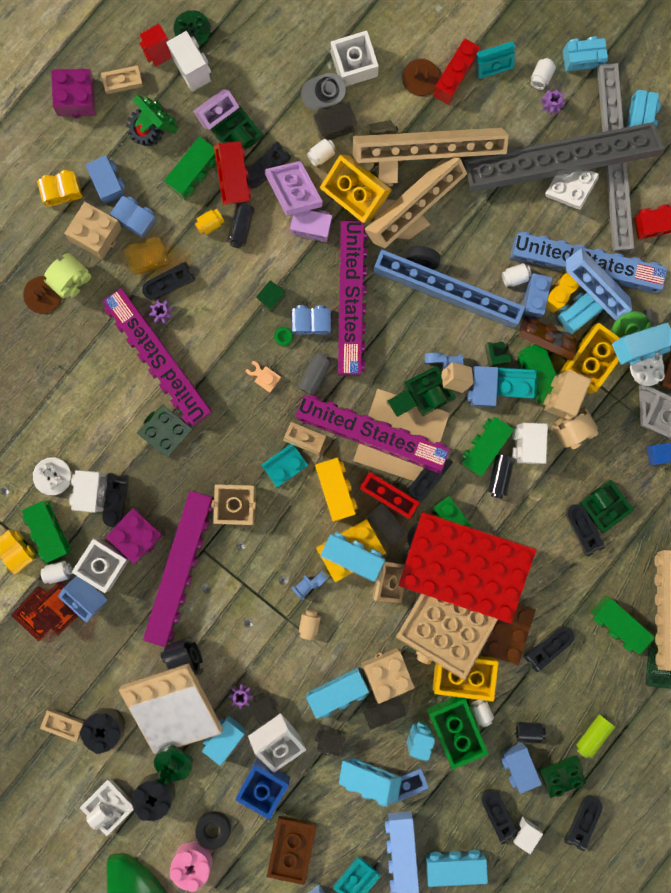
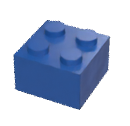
M256 758L239 788L235 800L270 820L289 786L290 776L279 770L274 773L262 760Z

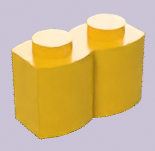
M63 170L56 176L44 175L41 179L37 180L42 202L46 207L83 198L79 179L74 171Z
M565 273L556 282L554 289L548 295L546 308L552 313L562 308L568 302L570 295L580 286L568 273Z
M11 529L0 536V558L7 568L16 575L37 558L35 550L23 542V535L19 531Z

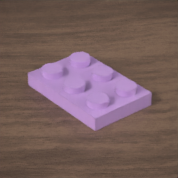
M301 161L266 169L265 175L286 216L322 207L323 201Z

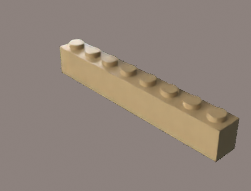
M502 128L353 136V157L357 163L507 154L509 134Z

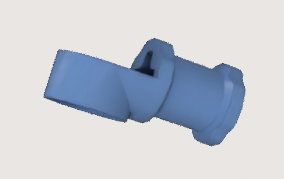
M425 353V364H442L443 370L452 362L463 365L462 354L447 356L442 353Z
M325 568L312 580L305 574L303 576L304 579L298 585L291 588L300 599L304 600L305 595L310 590L321 586L331 575Z

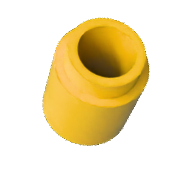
M211 209L196 218L197 223L195 225L200 234L204 232L205 235H208L221 227L224 219L217 209Z

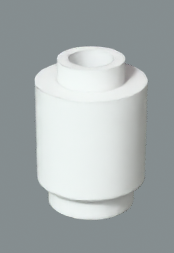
M545 58L538 61L531 76V85L534 88L543 90L548 86L556 69L551 59Z
M323 139L310 149L307 156L315 167L317 165L321 166L335 155L334 150H336V147L331 140Z
M524 263L510 267L505 272H502L503 282L506 287H514L528 282L529 277L532 275L530 267L525 266Z
M66 561L46 565L45 568L41 569V578L45 584L68 580L72 574L71 565L67 564Z
M471 699L469 701V709L476 725L486 727L492 724L494 716L486 700Z

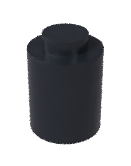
M516 722L517 742L542 743V740L546 738V729L542 727L541 723Z

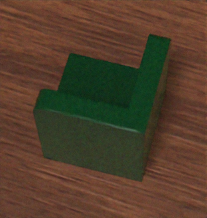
M270 280L256 298L272 313L286 297L285 291Z
M488 342L485 344L489 367L511 362L510 354H506L504 342Z
M408 389L386 402L388 406L390 405L396 417L417 406Z

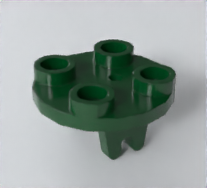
M188 10L176 18L174 34L176 37L187 31L190 38L194 36L200 47L209 42L211 25L203 13L196 10Z
M167 745L166 748L157 752L154 758V767L159 774L158 780L165 778L164 783L166 785L171 780H184L192 770L193 758L175 745Z

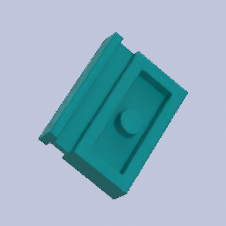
M513 41L477 52L476 75L478 79L514 69V49L516 45Z
M498 368L497 396L536 398V376L538 370Z
M290 444L261 466L278 488L305 469L308 464L295 446Z
M358 855L333 885V889L338 893H367L380 878V873L375 871L369 863Z

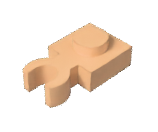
M252 361V364L256 366V370L251 372L247 369V374L257 376L255 383L271 393L281 377L266 366L261 370L259 364Z

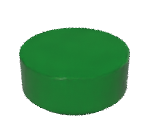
M287 327L278 328L274 333L275 342L282 347L289 346L293 341L292 331Z

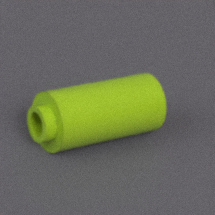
M599 714L576 744L578 747L577 752L586 759L588 756L593 758L615 726Z

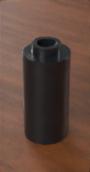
M244 203L236 204L227 239L231 247L241 249L242 246H246L255 210L250 205Z
M496 455L488 488L491 497L502 499L503 496H507L515 458Z

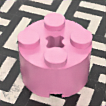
M198 841L182 844L176 851L170 866L171 880L179 888L194 892L202 887L208 880L213 865L210 849L204 848Z

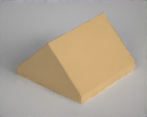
M384 561L376 578L372 596L374 600L402 603L405 588L398 586L405 564Z

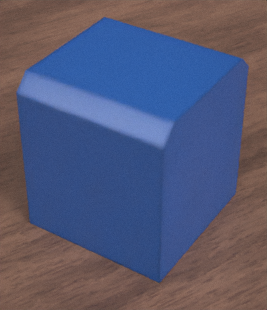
M671 443L647 446L650 465L671 462Z

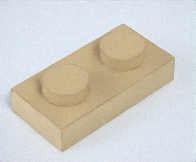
M138 65L101 73L106 94L143 87Z
M291 422L283 441L319 455L326 436Z
M49 708L46 711L40 729L77 742L84 721Z

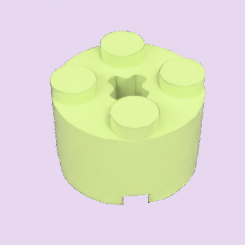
M67 253L62 255L64 257L63 260L59 261L56 259L49 266L44 275L47 278L44 279V282L61 298L68 296L74 298L79 294V288L83 283L90 280L91 274L72 254Z

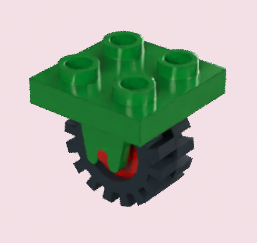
M136 95L132 100L139 109L136 110V113H131L133 118L128 117L130 124H127L126 127L130 128L127 133L131 135L130 138L135 143L144 146L158 144L156 140L161 141L160 134L164 135V131L175 134L179 129L175 124L176 120L169 113H165L162 110L163 106L154 99L152 101L147 96L142 97Z

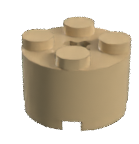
M586 407L579 408L580 412L575 417H572V420L560 418L555 422L557 426L552 425V429L563 447L576 449L582 445L581 441L587 438L591 439L599 434L597 431L598 427Z

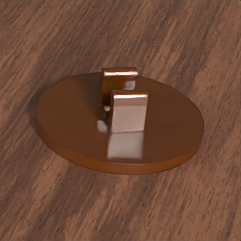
M415 59L408 63L402 76L404 87L415 96H427L434 92L435 86L440 79L438 68L427 59Z
M45 276L31 279L23 292L24 302L27 307L39 314H47L54 311L62 299L44 282V279H47Z

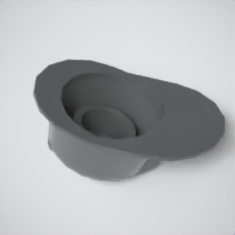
M325 73L311 78L302 87V100L307 107L314 110L335 105L345 96V82L335 73Z

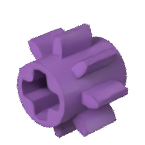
M558 89L553 92L548 90L545 94L546 97L541 99V103H544L542 110L548 112L549 115L554 112L559 114L561 108L566 103L562 101L564 94L558 92Z
M157 300V304L154 306L150 305L152 312L149 315L151 317L156 316L154 319L155 323H159L161 320L166 324V320L169 318L173 319L170 312L174 311L172 307L167 308V301L162 304ZM159 310H161V311L164 310L165 313H164V314H159L158 311H159Z
M243 683L238 688L233 686L232 690L235 693L229 694V698H233L231 705H239V709L244 704L249 706L250 701L248 699L254 696V694H249L251 687L246 688L243 686ZM242 693H244V694H245L244 698L241 697V698L239 699V698L237 697L238 694L241 695Z

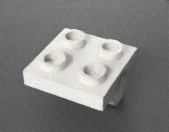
M590 170L557 175L546 191V197L581 210L597 182L599 174Z
M111 778L80 807L87 815L86 820L88 824L95 830L100 829L106 836L133 811L132 800Z

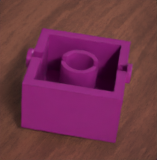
M51 69L53 108L57 116H72L75 119H79L80 116H96L94 78L91 69Z
M133 508L106 538L132 563L138 564L147 553H151L154 550V546L164 534L137 509Z

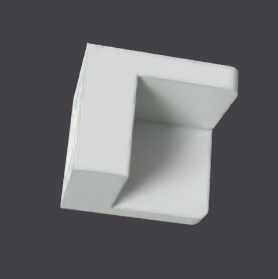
M522 816L518 822L521 830L514 839V843L531 854L543 833L537 825Z

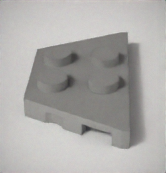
M640 384V425L671 440V396Z

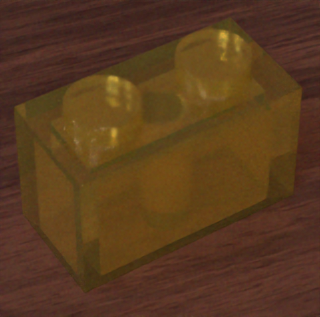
M149 238L145 243H134L129 245L127 249H124L130 271L135 276L170 264L161 238Z

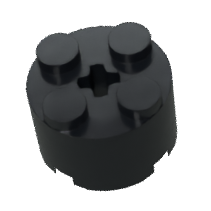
M185 637L165 646L164 651L160 655L163 663H166L168 670L189 664L195 676L203 673V668L200 669V663H203L202 655L197 644L190 642L191 637Z
M97 709L84 721L81 727L80 737L83 744L95 754L110 751L124 735L125 720L116 709Z
M158 773L144 777L133 792L132 807L138 818L142 821H157L163 818L174 801L175 787L173 782L170 781L166 785L164 783L165 778L158 780Z

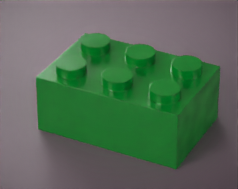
M452 697L426 708L452 770L488 755L465 698Z

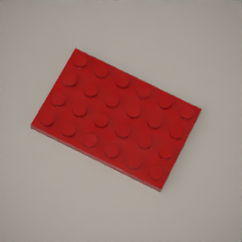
M422 511L398 586L511 624L536 553V548Z

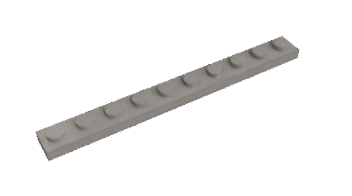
M618 63L600 64L597 67L602 132L624 128ZM627 162L605 166L613 252L632 251L634 249Z

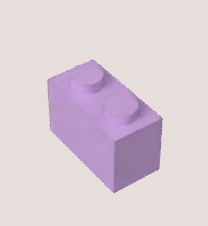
M222 89L193 112L203 128L209 130L237 110L239 106L230 91Z
M308 210L293 214L290 233L294 236L328 242L332 215L323 210L318 212Z

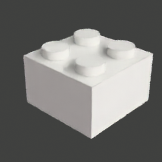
M187 31L166 42L172 59L191 92L211 82L209 76L211 70L208 66V60L204 53H200L199 45L194 36L190 38Z
M367 31L331 41V56L337 74L344 80L345 86L378 76L379 66Z
M522 423L516 425V429L514 428L512 438L515 440V448H512V458H515L514 463H546L548 424Z
M75 470L71 481L72 486H74L73 494L70 495L69 504L72 506L71 510L102 512L104 509L108 473Z
M95 538L87 547L72 573L106 593L111 590L129 562V559L121 551L105 541Z
M281 713L248 736L254 753L274 773L306 751L299 733Z

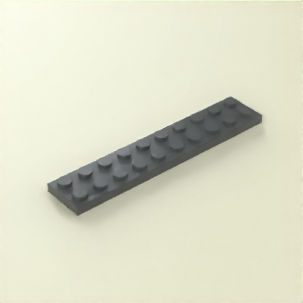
M651 122L507 151V154L484 155L464 159L463 165L467 172L466 177L470 192L660 156L664 153V147L654 123Z

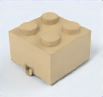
M84 202L64 234L71 243L103 260L110 247L113 248L115 246V239L122 230V227L117 219Z
M570 370L555 376L551 383V387H553L552 392L544 400V405H546L544 411L563 419L572 420V417H575L578 413L591 379Z
M215 484L214 500H212V508H214L213 524L254 525L256 486Z
M397 648L383 654L382 652L377 653L374 658L361 663L378 704L414 689L402 655Z

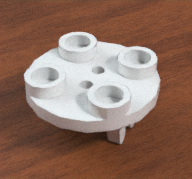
M656 353L657 356L645 360L641 358L642 361L630 365L634 380L643 386H652L662 381L665 377L662 355Z
M54 457L41 460L33 471L35 487L46 495H58L64 492L72 481V472L69 465L60 458Z

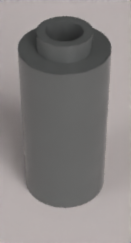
M322 352L319 355L314 354L297 388L309 395H315L332 363L329 361L330 357Z

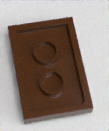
M524 316L521 321L519 337L573 360L576 355L577 338L573 334L561 332L551 324L541 323L536 317Z
M518 604L512 623L498 620L481 653L519 665L536 610Z
M283 816L278 817L266 877L305 885L317 823Z

